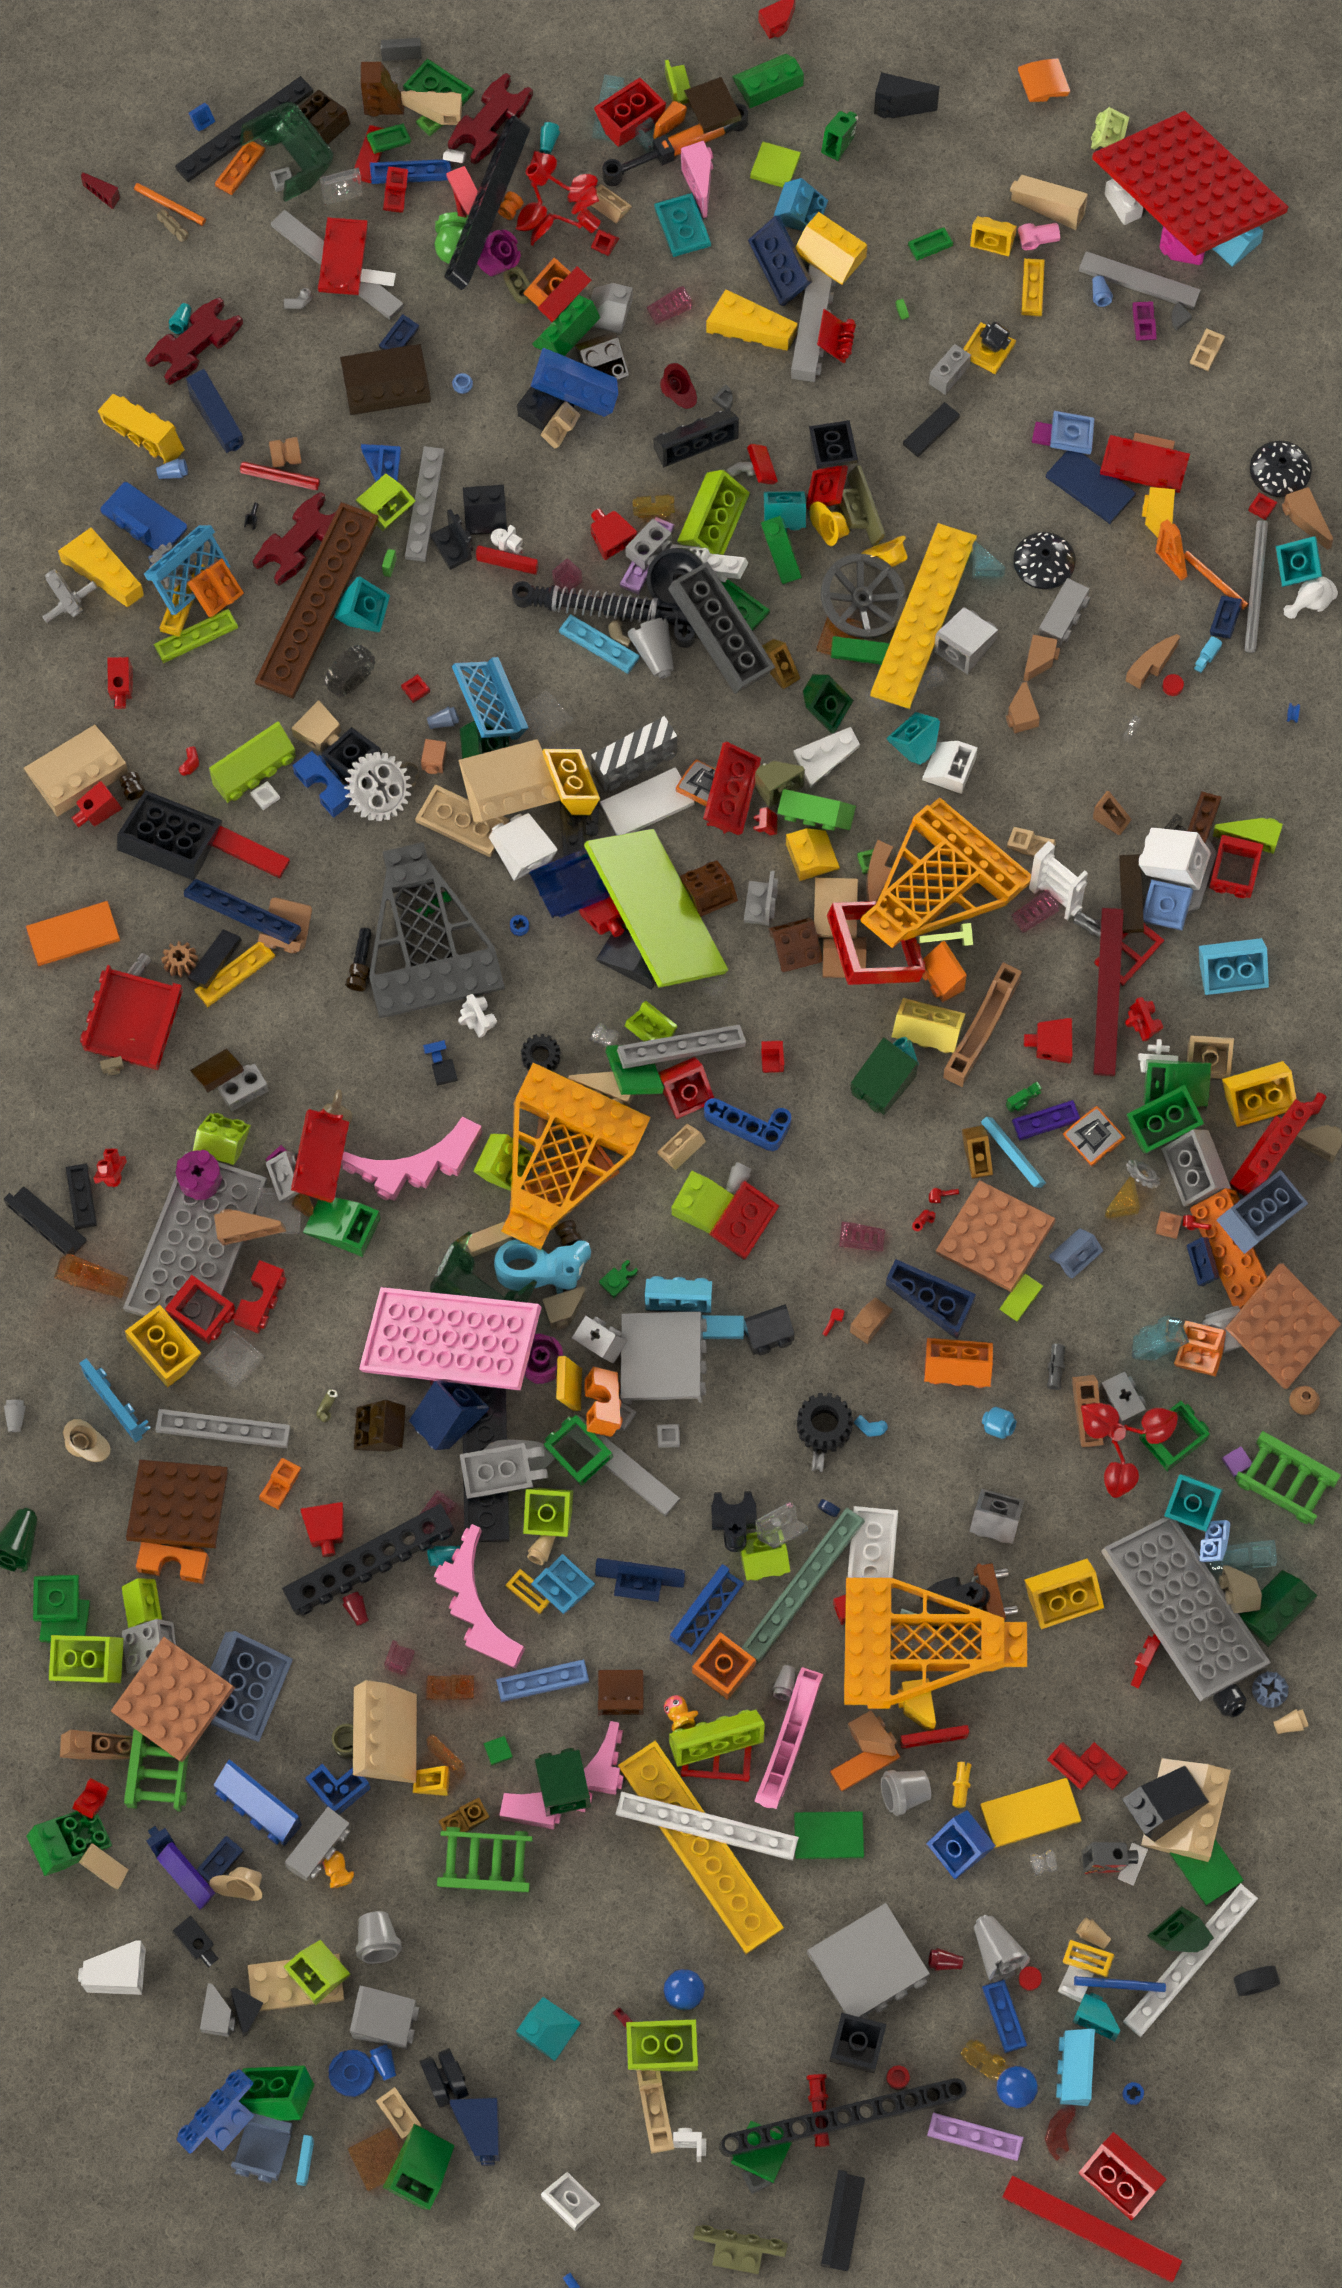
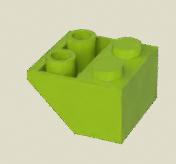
M384 474L355 501L364 511L379 516L377 526L381 531H384L413 506L416 500L400 483L388 474Z
M210 1113L197 1129L193 1151L206 1150L216 1160L234 1165L240 1157L251 1125L245 1124L242 1120L226 1118L219 1113Z
M491 1134L474 1168V1172L487 1182L511 1191L513 1138L508 1134ZM518 1143L517 1175L522 1177L533 1153L520 1143Z
M321 1940L300 1951L284 1966L287 1974L315 2005L321 2002L351 1975Z

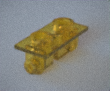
M669 494L655 495V503H651V496H641L632 499L633 507H637L633 508V513L638 518H648L650 515L655 514L665 517L675 513L674 505H670L674 504V496Z
M970 2039L966 2043L969 2049L964 2047L960 2053L963 2056L962 2059L975 2068L981 2061L984 2065L980 2072L992 2081L994 2079L998 2080L1001 2074L1000 2070L1003 2072L1009 2067L998 2054L992 2055L986 2050L987 2047L978 2040L973 2041Z

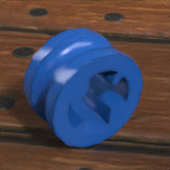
M1289 703L1287 722H1290V720H1294L1295 723L1298 722L1300 704L1293 706L1292 703Z
M523 915L514 916L510 921L511 932L516 936L525 935L529 931L528 919ZM520 922H523V926L525 927H520L519 929H516V925L514 924H519Z
M1136 2082L1127 2084L1122 2092L1124 2100L1131 2105L1138 2104L1144 2096L1142 2086ZM1132 2087L1136 2088V2092L1140 2093V2096H1136L1134 2100L1129 2098L1130 2095H1127V2091H1131Z

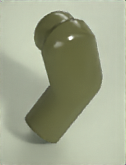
M329 1389L316 1411L317 1418L322 1422H327L331 1418V1413L328 1411L338 1395L333 1389Z

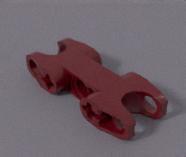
M507 73L490 84L481 98V102L485 106L474 119L465 115L456 125L448 141V148L456 150L464 143L473 144L475 148L470 155V162L473 164L479 163L493 151L500 138V135L495 132L507 118L509 119L513 115L520 118L533 97V89L530 87L524 88L517 94L507 92L506 90L511 83V76Z
M220 297L199 307L190 316L189 322L192 326L178 338H175L172 334H167L160 339L145 358L146 364L149 367H154L160 362L171 363L172 366L164 375L165 382L171 385L188 376L198 367L200 361L196 356L209 345L213 344L217 349H220L227 344L243 325V319L239 315L233 316L228 320L216 318L225 306L224 301Z
M322 492L304 501L292 516L296 524L283 537L276 533L272 534L263 543L253 559V566L257 569L262 568L269 562H276L281 565L274 576V583L278 586L295 576L306 565L308 558L303 553L317 539L322 542L336 512L331 515H324L319 512L326 501L325 494Z

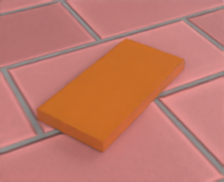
M108 901L26 926L38 966L120 941Z
M596 1143L588 1162L607 1172L614 1164L602 1147ZM586 1152L578 1154L581 1163L585 1157ZM573 1156L564 1159L567 1168L576 1165ZM559 1161L551 1166L552 1172L563 1170ZM547 1169L540 1173L538 1176L540 1177L543 1175H547ZM578 1170L569 1172L572 1181L574 1180ZM617 1170V1171H616L612 1176H610L605 1182H607L608 1180H610V1179H612L613 1177H615L616 1175H618V1174H619V1170ZM583 1171L570 1197V1201L577 1199L601 1177L589 1171ZM565 1174L555 1177L558 1186L568 1183ZM551 1179L541 1181L544 1191L554 1188ZM536 1183L527 1186L531 1194L540 1192ZM569 1188L561 1190L564 1199L569 1191ZM556 1192L546 1195L549 1202H559Z

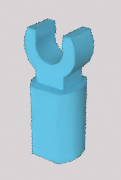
M1211 636L1202 649L1200 657L1195 663L1194 670L1202 673L1207 663L1212 662L1222 647V642L1219 639Z

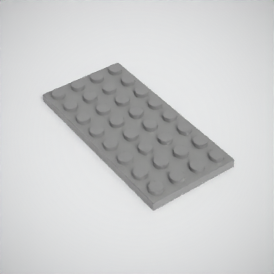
M218 1162L222 1176L218 1191L208 1199L195 1200L183 1194L175 1176L124 1304V1311L144 1317L158 1305H161L165 1310L166 1306L191 1275L223 1296L244 1241L222 1245L217 1239L214 1215L219 1214L220 1211L225 1209L255 1214L268 1181L267 1178ZM198 1289L180 1313L206 1331L214 1319L219 1303ZM174 1321V1322L179 1326V1328H180L181 1330L190 1332L189 1330H187L186 1328H184L182 1325H180L179 1323H177L176 1321Z
M1164 1517L1102 1549L1101 1553L1200 1702L1258 1672L1271 1663L1239 1614L1233 1613L1231 1605L1227 1604L1225 1593L1205 1563L1200 1561L1199 1554L1176 1520Z

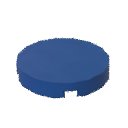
M359 2050L340 2052L333 2058L329 2066L331 2085L338 2093L344 2096L356 2097L364 2094L374 2081L375 2069L373 2063L365 2053Z

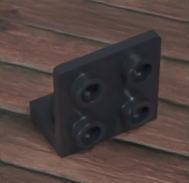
M449 509L447 510L448 526L430 534V537L451 570L472 559L471 551H473V547L470 543L472 541L471 535L468 530H463L459 515H454L453 511Z

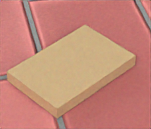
M815 878L814 925L818 938H833L827 913L832 903L857 902L858 879ZM846 920L851 938L857 939V920Z

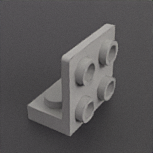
M770 871L769 883L749 881L744 923L769 926L770 919H774L775 902L778 893V878H775V871Z
M284 1151L266 1162L280 1202H285L299 1194L291 1190L298 1153Z
M155 1619L122 1631L126 1671L128 1674L139 1672L163 1637L176 1645L173 1622Z

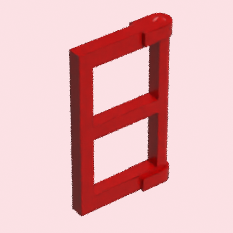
M1145 923L1143 933L1155 943L1141 957L1122 942V951L1137 962L1124 977L1120 975V985L1122 986L1130 980L1165 941L1146 926ZM1122 931V940H1123L1129 933H1123V931ZM1099 957L1094 961L1097 967H1099Z
M752 1746L745 1748L743 1774L718 1772L720 1755L714 1756L713 1772L688 1770L689 1764L682 1766L680 1771L681 1777L688 1776L749 1782Z

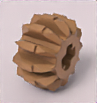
M178 941L175 947L170 943V950L164 949L163 954L165 956L161 958L162 963L165 964L164 970L166 972L170 971L172 977L178 973L179 977L182 978L184 972L190 975V969H194L196 967L195 963L198 962L195 948H190L188 942L182 946L181 942Z

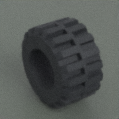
M818 1393V1397L812 1395L809 1397L808 1402L805 1400L802 1403V1408L798 1411L797 1432L800 1434V1440L805 1441L806 1447L812 1446L813 1451L818 1452V1449H821L822 1452L827 1453L829 1449H831V1452H834L836 1447L842 1448L844 1446V1442H847L850 1438L853 1424L852 1411L850 1408H847V1402L845 1400L841 1402V1397L838 1395L835 1398L832 1397V1393H827V1396H823V1393ZM827 1413L836 1418L838 1426L830 1432H820L813 1427L812 1419L818 1414Z

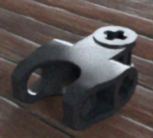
M745 1491L743 1501L735 1505L724 1502L721 1492H714V1499L711 1505L712 1531L723 1530L725 1548L731 1552H740L744 1550L747 1544L746 1529H757L756 1503L752 1492Z
M959 1577L941 1580L925 1589L975 1608L985 1606L990 1599V1592L986 1586L976 1582L961 1585ZM942 1605L940 1614L966 1613ZM932 1626V1627H933L934 1629H939L941 1626Z

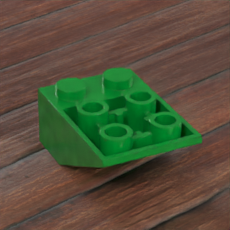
M1146 1059L1144 1105L1185 1085L1195 1106H1208L1211 1063Z
M335 1197L334 1201L330 1203L318 1199L303 1233L363 1257L381 1220L380 1213L376 1209L354 1201Z
M75 1811L34 1825L26 1835L44 1876L59 1872L78 1863L91 1844H94L102 1851L112 1846L98 1813L91 1819Z
M413 2124L383 2188L421 2209L430 2210L441 2188L455 2145Z

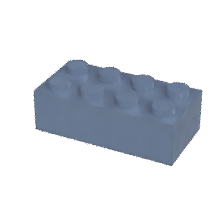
M1279 1170L1228 1209L1217 1221L1245 1254L1308 1203L1285 1174Z

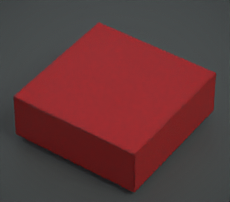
M1259 492L1248 511L1267 520L1276 507L1277 502Z
M418 674L401 685L402 690L413 703L430 693L429 687Z

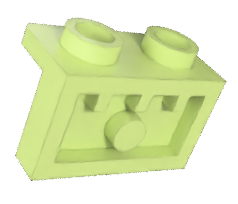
M1110 107L1100 112L1095 121L1097 125L1091 137V148L1095 150L1099 146L1107 147L1124 139L1129 117Z

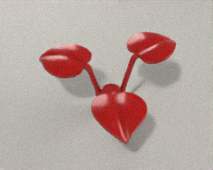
M534 151L531 164L526 168L525 173L532 182L531 186L534 188L538 203H529L521 210L515 229L517 231H529L544 221L548 210L545 206H541L543 202L537 185L543 186L550 179L567 191H570L568 197L571 201L578 202L580 196L591 186L596 187L598 182L596 176L591 174L579 175L573 179L571 186H567L551 176L556 169L557 159L553 155Z
M594 186L588 188L572 208L571 213L573 215L580 212L577 216L578 222L548 213L544 221L533 229L531 245L534 247V243L550 229L555 219L575 225L579 229L584 227L589 233H593L599 227L601 221L587 207L599 202L596 188Z
M1092 1403L1081 1406L1085 1432L1095 1439L1104 1438L1108 1435L1112 1439V1443L1120 1457L1121 1464L1118 1462L1110 1463L1104 1473L1106 1490L1113 1498H1118L1132 1490L1139 1479V1472L1136 1466L1132 1463L1125 1464V1458L1118 1445V1441L1125 1438L1126 1431H1131L1138 1434L1146 1433V1440L1151 1444L1162 1443L1172 1435L1176 1428L1178 1419L1176 1412L1165 1408H1153L1143 1416L1141 1425L1144 1429L1140 1430L1128 1425L1123 1426L1119 1422L1117 1410L1111 1405Z

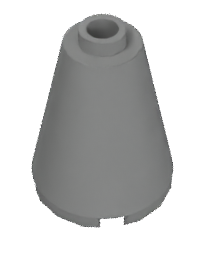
M662 618L650 620L640 624L641 628L637 631L635 627L629 630V639L654 677L659 676V679L669 677L674 667L667 619L662 620Z
M983 1915L976 1920L974 1930L986 1974L990 1981L991 1979L994 1982L1008 1979L1016 1974L1015 1969L1018 1967L1024 1969L1030 1961L1028 1953L993 1916Z

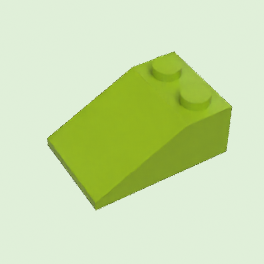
M691 1171L671 1207L672 1215L710 1233L734 1195L711 1179Z
M51 1635L49 1681L121 1683L124 1638Z
M696 2019L626 2022L628 2070L698 2071Z

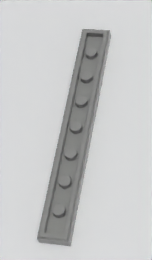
M286 210L282 211L271 222V227L321 265L324 240ZM360 282L359 296L389 320L404 307L400 300L381 285Z

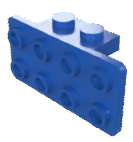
M128 482L122 483L100 508L101 513L113 521L120 529H124L134 539L141 541L153 551L162 544L166 547L169 542L173 546L187 530L186 523Z
M240 2069L232 2072L227 2077L226 2083L220 2089L213 2092L210 2101L196 2111L194 2119L180 2129L176 2140L189 2154L206 2137L223 2151L248 2124L254 2115L239 2100L251 2088L253 2081Z

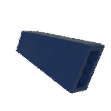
M205 369L187 377L186 381L190 398L224 451L228 453L238 450L244 444L243 435Z

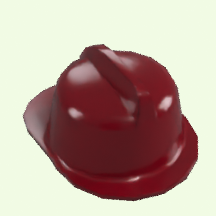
M678 363L667 365L660 381V388L663 394L684 409L694 407L697 403V394L687 370Z

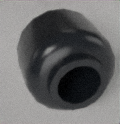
M998 322L988 323L979 336L982 338V345L995 353L999 352L1000 349L1005 350L1011 342L1008 338L1010 331Z
M1237 1684L1230 1685L1213 1696V1701L1223 1716L1236 1717L1245 1710L1247 1699Z

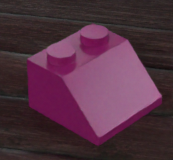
M1163 226L1159 247L1164 255H1168L1174 261L1196 265L1203 263L1205 252L1194 256Z

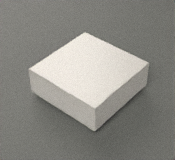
M448 149L443 154V160L463 163L466 160L467 153Z
M268 781L250 792L262 810H265L280 799V796Z

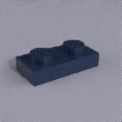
M402 314L381 341L379 348L385 350L406 346L419 329V325Z
M1221 596L1210 629L1212 636L1231 639L1242 606V599Z
M1201 1237L1187 1244V1250L1198 1286H1205L1219 1279L1220 1276L1208 1237Z
M225 1836L198 1867L197 1872L210 1883V1879L213 1877L224 1875L244 1851L230 1838Z

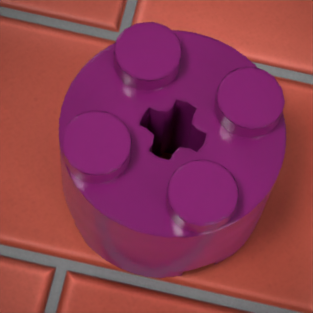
M504 229L489 233L477 263L482 271L493 277L517 266L521 253L520 250H517L516 244L518 242L515 236Z
M196 1150L185 1154L177 1161L176 1177L183 1194L195 1200H205L215 1195L221 1184L222 1176L214 1156L206 1150Z
M544 1334L534 1335L524 1376L535 1384L548 1383L557 1378V1358L563 1356V1350L555 1338ZM541 1356V1358H542V1359H545V1360H543V1361L538 1360V1357Z

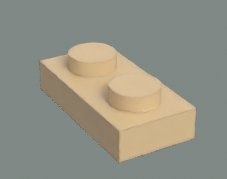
M395 2087L376 2100L402 2140L408 2137L413 2124L422 2127Z

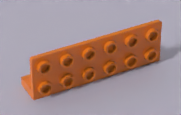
M1225 1188L1191 1207L1190 1211L1196 1217V1222L1211 1225V1230L1198 1229L1202 1237H1208L1219 1276L1233 1307L1239 1306L1242 1309L1267 1279V1276L1254 1247L1244 1254L1217 1221L1221 1215L1240 1201L1237 1191Z

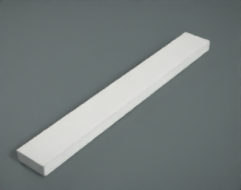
M621 1792L616 1810V1815L792 1861L799 1838Z
M1240 1883L1205 1924L1214 1937L1208 1947L1197 1953L1182 1952L1157 1981L1159 1983H1166V1991H1148L1125 2018L1123 2023L1141 2038L1258 1898Z

